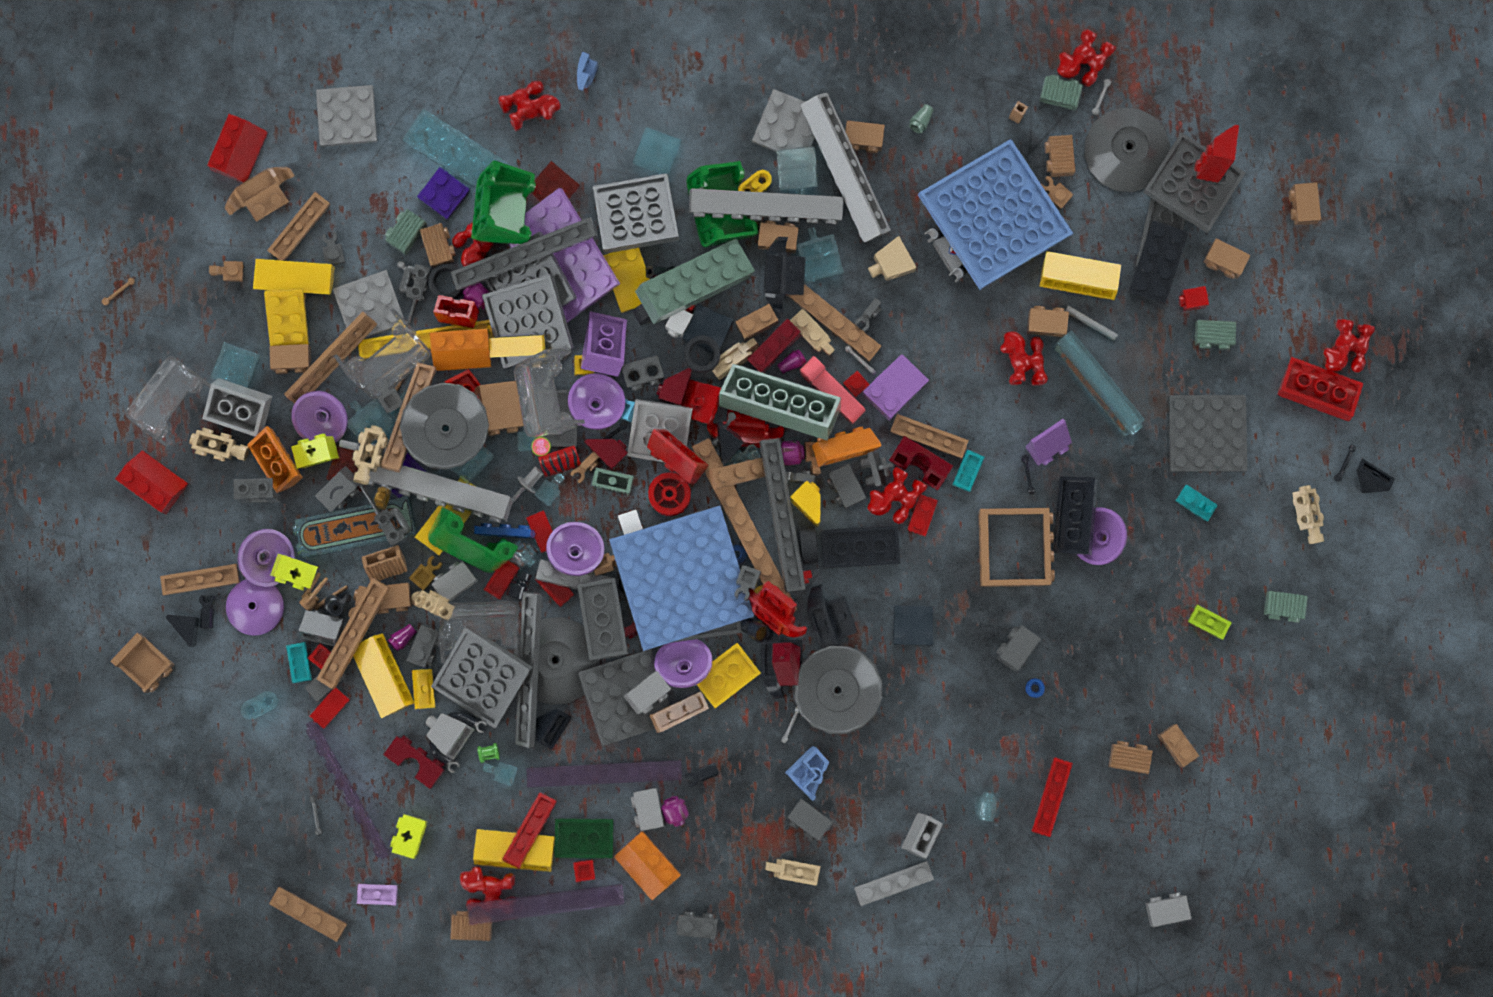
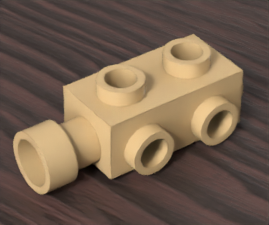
M371 426V429L365 427V431L359 434L358 443H361L360 448L355 450L353 454V461H355V465L359 468L358 472H355L353 479L357 483L368 485L370 471L376 472L377 468L381 465L383 459L381 454L383 449L387 447L388 438L382 431V428L378 426ZM377 440L376 445L373 446L372 442ZM371 458V463H367V460Z
M202 428V431L197 430L196 434L192 433L189 443L192 444L191 448L196 450L195 454L206 457L208 453L214 455L213 459L225 462V458L231 460L232 456L245 461L249 453V447L242 444L240 446L236 445V441L231 439V435L221 433L220 436L214 435V431L207 428ZM209 440V445L205 447L203 442ZM223 445H227L225 452L222 451Z
M1310 485L1299 487L1300 491L1293 492L1292 494L1300 530L1308 529L1309 544L1324 542L1323 534H1321L1319 528L1323 526L1324 516L1320 512V497L1316 493V488L1311 489Z
M423 590L416 591L411 596V603L414 606L424 608L447 621L453 614L455 607L449 604L450 600L430 590L429 593Z

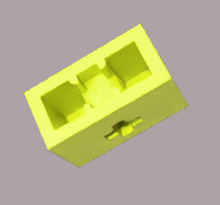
M319 434L314 436V440L297 441L298 445L291 446L297 469L308 468L338 459L339 456L334 437Z
M277 554L270 575L275 577L274 581L286 584V581L293 583L292 587L304 590V587L311 588L318 567L282 554ZM290 570L297 572V575L292 576V574H289Z
M404 814L403 818L399 817L396 828L399 830L397 836H393L390 847L393 848L392 852L416 859L428 821ZM410 831L412 839L406 841V837L403 835Z

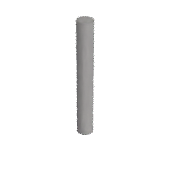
M1067 307L1066 312H1069V315L1109 339L1113 341L1116 339L1118 334L1074 308Z

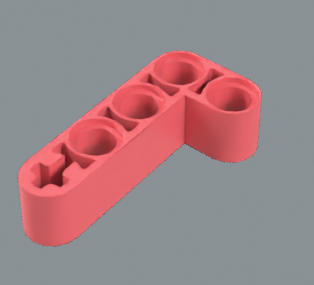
M813 356L800 369L799 373L815 390L841 398L840 414L851 424L866 411L825 370V366L816 357Z

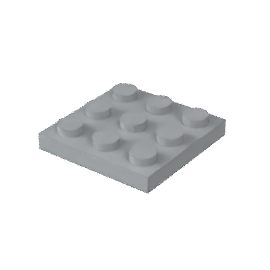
M373 85L316 90L321 147L377 142Z
M773 89L752 142L805 163L815 139L801 108V104L805 101Z
M387 270L333 288L346 328L362 311L378 324L365 338L406 324Z
M636 399L627 456L664 462L661 459L657 460L650 454L651 451L647 448L654 429L668 430L687 446L693 408Z

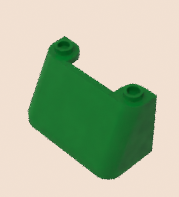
M495 160L481 172L476 184L472 239L480 242L523 244L530 240L532 232L529 226L524 225L526 198L536 187L534 173Z
M741 161L700 166L687 176L688 193L690 195L691 189L738 191L739 183L743 180L745 171ZM705 214V217H694L699 239L704 248L725 244L734 239L742 240L754 237L758 234L757 223L754 220H750V218L747 219L746 216H743V219H731V215H724V218H712L713 214Z
M444 507L441 508L428 533V540L433 546L486 573H492L513 557L518 548L517 545L502 537L495 543L488 541L486 547L461 535L460 533L464 526L462 518Z

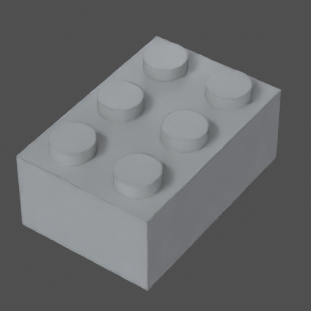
M218 378L211 383L202 419L256 437L265 428L273 396Z

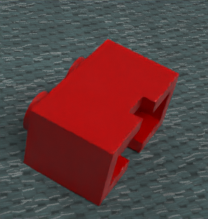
M438 295L433 313L438 322L474 329L479 310L474 301L455 300L452 297Z

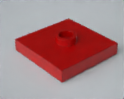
M690 380L681 406L693 408L691 420L712 426L719 406V393L722 388Z

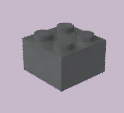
M1023 625L1013 628L1007 636L1009 638L1007 644L1005 642L1002 643L996 651L999 654L996 659L1014 672L1021 668L1041 640V638Z

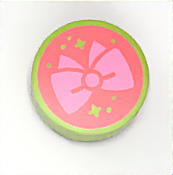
M538 437L533 440L531 448L534 454L543 456L550 452L551 443L545 437Z

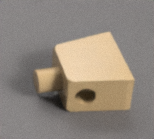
M899 236L874 255L876 264L868 268L872 278L883 274L886 281L916 271V266Z

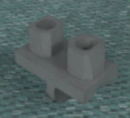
M878 452L868 453V456L860 459L862 469H872V475L865 476L864 478L866 486H886L885 477L890 476L889 469L893 468V463L887 464L886 457L880 458Z

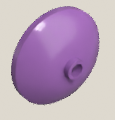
M597 373L588 374L579 378L571 387L568 395V408L572 417L580 425L595 430L605 429L614 425L622 416L625 408V396L620 385L611 377ZM592 403H597L598 407H592Z
M323 391L305 393L295 402L292 409L293 426L303 439L311 441L315 439L314 436L326 434V436H333L336 443L346 432L348 425L346 410L342 403L329 393Z
M1096 508L1092 555H1077L1083 561L1092 565H1105L1117 559L1124 550L1127 541V529L1122 518L1110 509ZM1104 535L1107 536L1105 541L1102 539Z
M568 522L558 526L550 534L546 551L550 563L558 571L570 576H582L591 573L600 565L604 556V542L600 534L593 527L581 522ZM575 552V553H577L578 555H577V556H572L571 554Z
M272 529L257 530L248 535L239 548V569L242 575L255 585L262 587L277 585L279 582L274 581L275 577L270 575L277 554L295 559L293 546L290 540L279 531ZM263 553L264 559L260 560V554Z
M247 579L233 587L226 601V613L230 623L238 631L252 636L263 635L273 630L280 622L284 612L283 597L275 585L262 587L249 582ZM254 602L256 607L251 610L249 605Z
M698 639L667 643L658 650L655 656V670L658 671L669 686L677 688L691 687L700 683L708 676L712 668V655L709 648Z

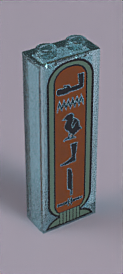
M1072 330L1054 345V351L1124 436L1129 433L1131 436L1143 427L1141 424L1145 420Z
M407 496L389 500L386 509L390 511L393 508H398L411 527V531L405 537L416 536L417 530L411 499ZM371 504L295 519V525H293L294 535L298 536L299 541L296 544L297 552L304 559L388 542L382 529L378 528L379 524L374 521L376 514ZM393 517L390 521L396 530L401 529L400 524Z

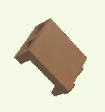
M516 381L479 385L474 389L475 394L479 396V400L486 408L489 436L499 435L500 431H507V434L515 433L524 426Z
M136 633L111 660L116 667H119L138 684L144 693L154 692L160 685L158 682L163 677L167 678L172 673V667L175 665L141 633Z

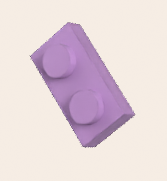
M358 884L357 904L397 905L398 885Z

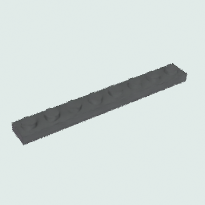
M589 217L450 273L456 290L460 291L597 237L592 218Z
M780 438L761 440L759 443L785 593L803 591L806 588Z
M526 591L522 594L519 658L532 666V669L518 691L515 744L531 748L535 747L542 594Z

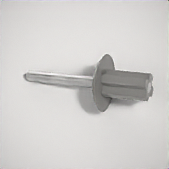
M534 467L525 478L517 477L522 487L512 497L513 502L525 489L536 493L533 485L543 475L540 469Z

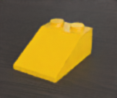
M634 248L603 255L620 282V285L614 288L613 291L621 313L635 309L642 304L635 291L640 284L650 280V278L646 277V266L640 249Z

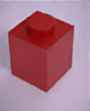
M1206 286L1183 290L1180 293L1181 296H1178L1179 305L1183 307L1184 312L1206 308L1209 305Z

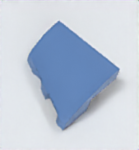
M582 52L577 69V85L581 91L592 84L598 69V62L591 60L590 55Z
M812 746L785 773L814 801L816 798L815 793L823 780L822 775L827 769L829 761L816 747Z

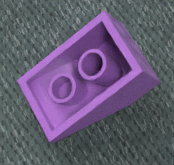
M590 311L582 352L581 369L619 376L624 363L627 319Z
M901 354L863 391L862 395L890 421L919 392L929 379Z
M1060 420L1033 438L1025 447L1038 466L1042 463L1044 466L1054 460L1052 456L1057 453L1062 455L1069 450L1068 446L1072 441L1065 420Z

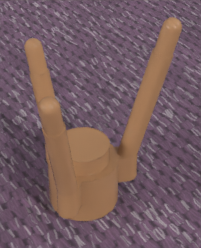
M317 573L311 588L306 590L299 601L307 611L318 610L324 605L325 599L318 603L319 598L316 594L328 581V578H324L317 588L311 592L321 575L320 573ZM345 585L344 587L337 590L331 595H339L340 593L345 591L348 588V586Z

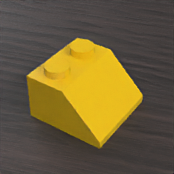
M806 481L790 496V501L817 528L820 524V489L814 482L809 483Z

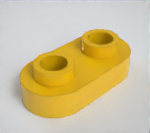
M766 170L757 171L739 186L738 191L764 192L771 185V174ZM764 178L766 182L761 184L759 179Z

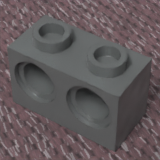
M658 355L622 366L628 390L632 389L633 392L643 389L644 385H659L662 383L661 380L665 379ZM649 368H657L658 373L655 376L648 375L647 371ZM631 373H638L640 375L639 379L635 382L630 381L629 376Z

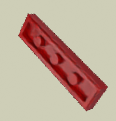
M1053 758L1031 832L1051 837L1073 763Z
M539 792L505 852L502 861L520 869L557 803L556 800Z

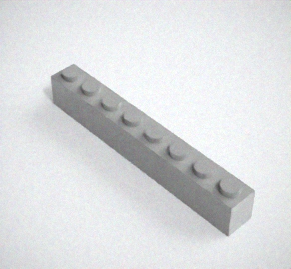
M828 93L816 95L802 103L803 114L807 118L811 132L819 144V149L825 157L827 166L835 179V184L843 196V201L850 211L851 218L855 222L863 242L874 240L891 231Z
M691 189L689 213H694V217H705V214H713L712 218H724V215H731V219H743V216H750V220H762V217H769V221H780L781 218H788V222H799V219H807V223H818V220H825V224H837V221L842 220L843 197Z
M368 459L367 463H371L372 459ZM403 465L400 473L383 469L381 466L377 468L376 472L370 471L369 473L370 480L368 485L374 486V483L379 484L390 491L392 489L399 490V494L404 496L416 495L417 499L428 502V499L435 501L436 505L446 507V504L451 505L453 510L463 513L464 510L471 511V515L480 518L485 515L490 517L489 520L500 523L501 520L507 522L513 499L510 496Z

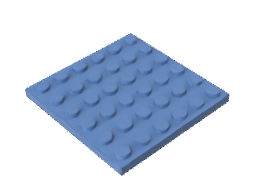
M1011 139L918 193L919 198L979 290L1073 234Z
M721 506L609 539L643 651L754 617L750 601H744L746 595L740 593L738 599L734 595L735 591L741 587L736 585L740 569Z

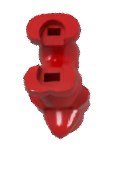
M1084 30L1080 36L1082 44L1075 48L1073 54L1069 55L1063 52L1059 55L1060 64L1057 68V73L1062 77L1072 78L1080 72L1081 64H1088L1091 69L1083 76L1082 84L1089 87L1096 82L1098 72L1103 69L1105 61L1115 52L1116 47L1109 42H1103L1100 46V54H1096L1092 44L1097 35L1090 30Z
M541 81L530 82L525 89L520 88L513 94L498 97L500 108L504 114L510 112L512 106L517 105V112L509 115L511 125L515 131L520 130L523 126V121L543 116L546 120H550L553 114L561 109L559 100L553 95H542L535 100L529 99L530 95L540 94L544 90V85Z
M473 222L467 225L465 231L454 235L452 239L454 247L461 248L466 244L472 234ZM473 239V244L467 247L461 255L462 265L465 267L485 259L484 256L487 255L494 242H480Z
M1337 319L1336 327L1340 334L1335 341V345L1332 348H1326L1323 352L1326 357L1325 368L1333 372L1342 370L1347 365L1348 353L1353 351L1356 353V357L1351 363V369L1356 373L1361 372L1366 364L1365 354L1368 351L1369 340L1375 332V327L1359 324L1357 326L1359 338L1352 334L1354 321Z
M1014 331L1005 333L1004 343L1000 346V350L1002 353L1009 354L1011 365L1014 369V374L1009 377V384L1020 385L1022 381L1025 382V372L1030 369L1034 371L1031 379L1033 386L1047 383L1048 376L1044 370V357L1042 355L1044 348L1042 339L1038 336L1031 338L1030 347L1034 353L1033 355H1028L1024 350L1026 344L1022 335Z
M895 467L892 472L893 482L889 483L882 492L877 490L870 492L871 500L867 509L870 513L881 516L889 512L892 502L899 501L902 507L894 513L893 521L901 524L908 518L909 509L914 507L917 498L926 491L928 486L915 479L912 483V490L908 492L903 484L908 473Z
M475 866L471 871H464L460 874L461 886L470 893L482 891L485 894L484 901L477 898L468 899L466 903L468 910L472 912H479L483 909L488 911L503 910L508 913L515 911L517 904L515 896L507 897L505 900L500 898L503 889H512V886L515 885L514 873H508L503 879H498L493 876H483L482 869Z

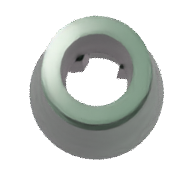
M925 104L910 119L909 127L916 133L925 131L934 111L933 108Z

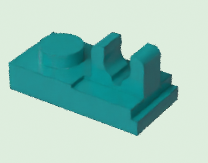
M1188 485L1183 487L1175 502L1208 522L1218 506Z

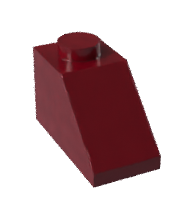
M687 368L665 379L663 385L659 384L656 395H659V401L681 406L693 371Z
M586 439L584 441L610 469L628 453L625 450L627 446L620 439L618 441L615 439Z
M773 643L772 664L779 686H798L801 648L793 643Z

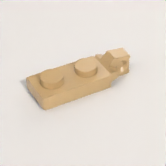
M804 309L790 320L803 333L801 336L814 350L816 349L818 352L823 350L828 356L834 352L833 347L829 344L831 341L829 336Z
M752 338L746 343L738 342L722 353L719 364L712 370L719 381L728 375L733 364L741 366L748 361L747 359L759 348L758 343Z
M777 859L776 864L766 862L765 870L775 872L774 877H779V879L817 886L820 866Z

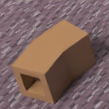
M1018 101L1009 119L1019 124L1028 106Z

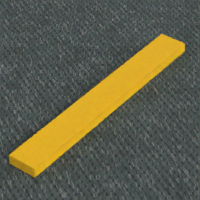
M489 320L476 322L474 329H489V338H494ZM451 325L363 339L358 344L359 358L363 360L431 349L430 333L474 329Z

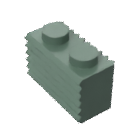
M1057 75L1046 76L1039 102L1076 110L1083 85L1073 79L1068 81L1060 80L1061 77Z
M408 209L405 212L401 211L396 218V225L394 228L390 227L385 234L387 237L385 239L386 242L407 255L420 236V230L427 226L425 220Z
M1197 320L1195 322V345H1200L1199 348L1210 349L1211 346H1219L1221 350H1229L1230 347L1235 345L1236 322Z
M596 468L592 485L594 489L601 488V490L605 489V491L608 490L609 492L612 491L613 493L616 492L630 496L634 476Z
M1268 591L1266 592L1264 615H1269V619L1280 620L1281 617L1288 618V622L1300 623V620H1304L1306 617L1308 596Z

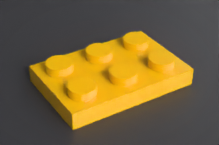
M303 288L264 291L270 346L309 345Z
M736 643L712 662V668L708 676L696 685L716 709L761 674V672L740 645Z

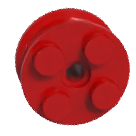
M671 472L660 474L654 478L649 486L648 497L650 504L661 515H678L690 503V487L679 479V474ZM671 491L673 492V495L671 497H667L666 493Z

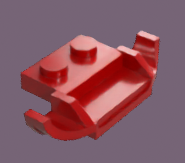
M728 409L727 420L730 412L736 415V419L731 421L728 427L741 436L744 442L741 447L760 448L759 442L761 440L781 438L784 434L783 426L769 428V424H765L764 420ZM712 423V426L707 424L709 434L716 439L718 437L717 424Z
M767 581L758 593L749 589V601L753 614L778 635L784 634L792 638L806 634L807 627H796L794 625L796 618L793 615L797 604L781 592L777 586Z

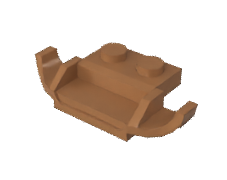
M289 167L265 169L237 186L229 196L224 208L229 215H232L241 207L246 206L256 222L289 202L279 185L287 179L294 177L293 172Z

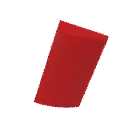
M1291 357L1277 395L1349 422L1354 416L1363 383Z

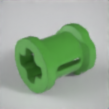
M493 743L492 746L477 747L480 763L495 758L500 760L497 743Z

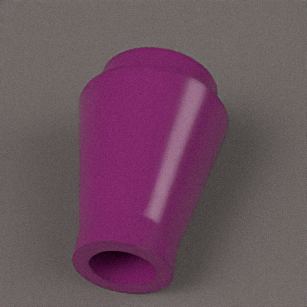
M800 349L796 351L793 350L777 365L784 374L804 366L807 360Z
M408 624L406 627L390 635L387 641L398 652L400 649H404L417 632Z

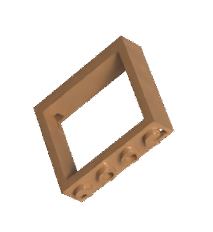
M1049 508L980 509L978 511L980 587L1050 586L1051 582H1054L1055 573L1054 570H1051V562H1054V551L1050 549V543L1054 541L1053 532H1050V524H1053V513H1050ZM988 515H1043L1044 579L989 580Z

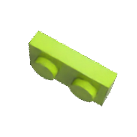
M1199 605L1195 606L1188 620V623L1221 640L1224 639L1232 623Z

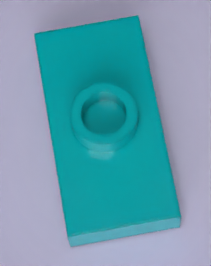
M967 449L952 485L970 493L985 457Z
M306 642L286 645L292 683L312 680Z

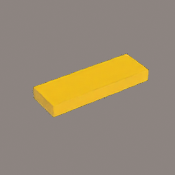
M544 335L488 338L490 358L546 354Z

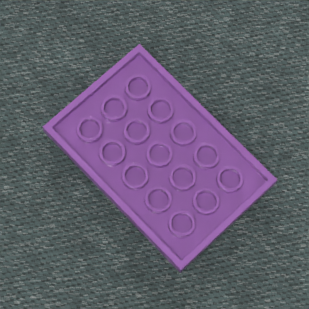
M558 188L525 213L524 225L529 226L532 232L531 236L537 232H542L543 235L579 222L581 219L563 189ZM593 238L554 253L577 297L562 307L566 322L572 320L620 285ZM509 244V245H510L511 248H513V247H515V246H517V245H519V244Z

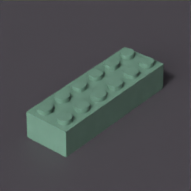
M734 239L640 284L635 293L653 324H656L749 279L755 270L737 239Z
M733 364L719 393V406L828 441L841 410V398Z

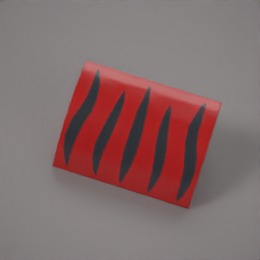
M575 445L538 457L545 478L577 468L581 464Z

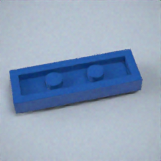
M481 523V526L474 527V534L479 536L535 539V531L526 525H518V528H511V525L499 524V527H492L490 523Z

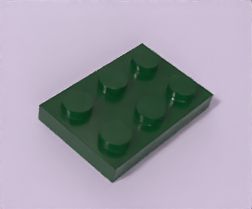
M555 818L554 858H613L614 819Z

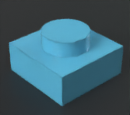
M625 399V408L620 419L632 422L635 402Z

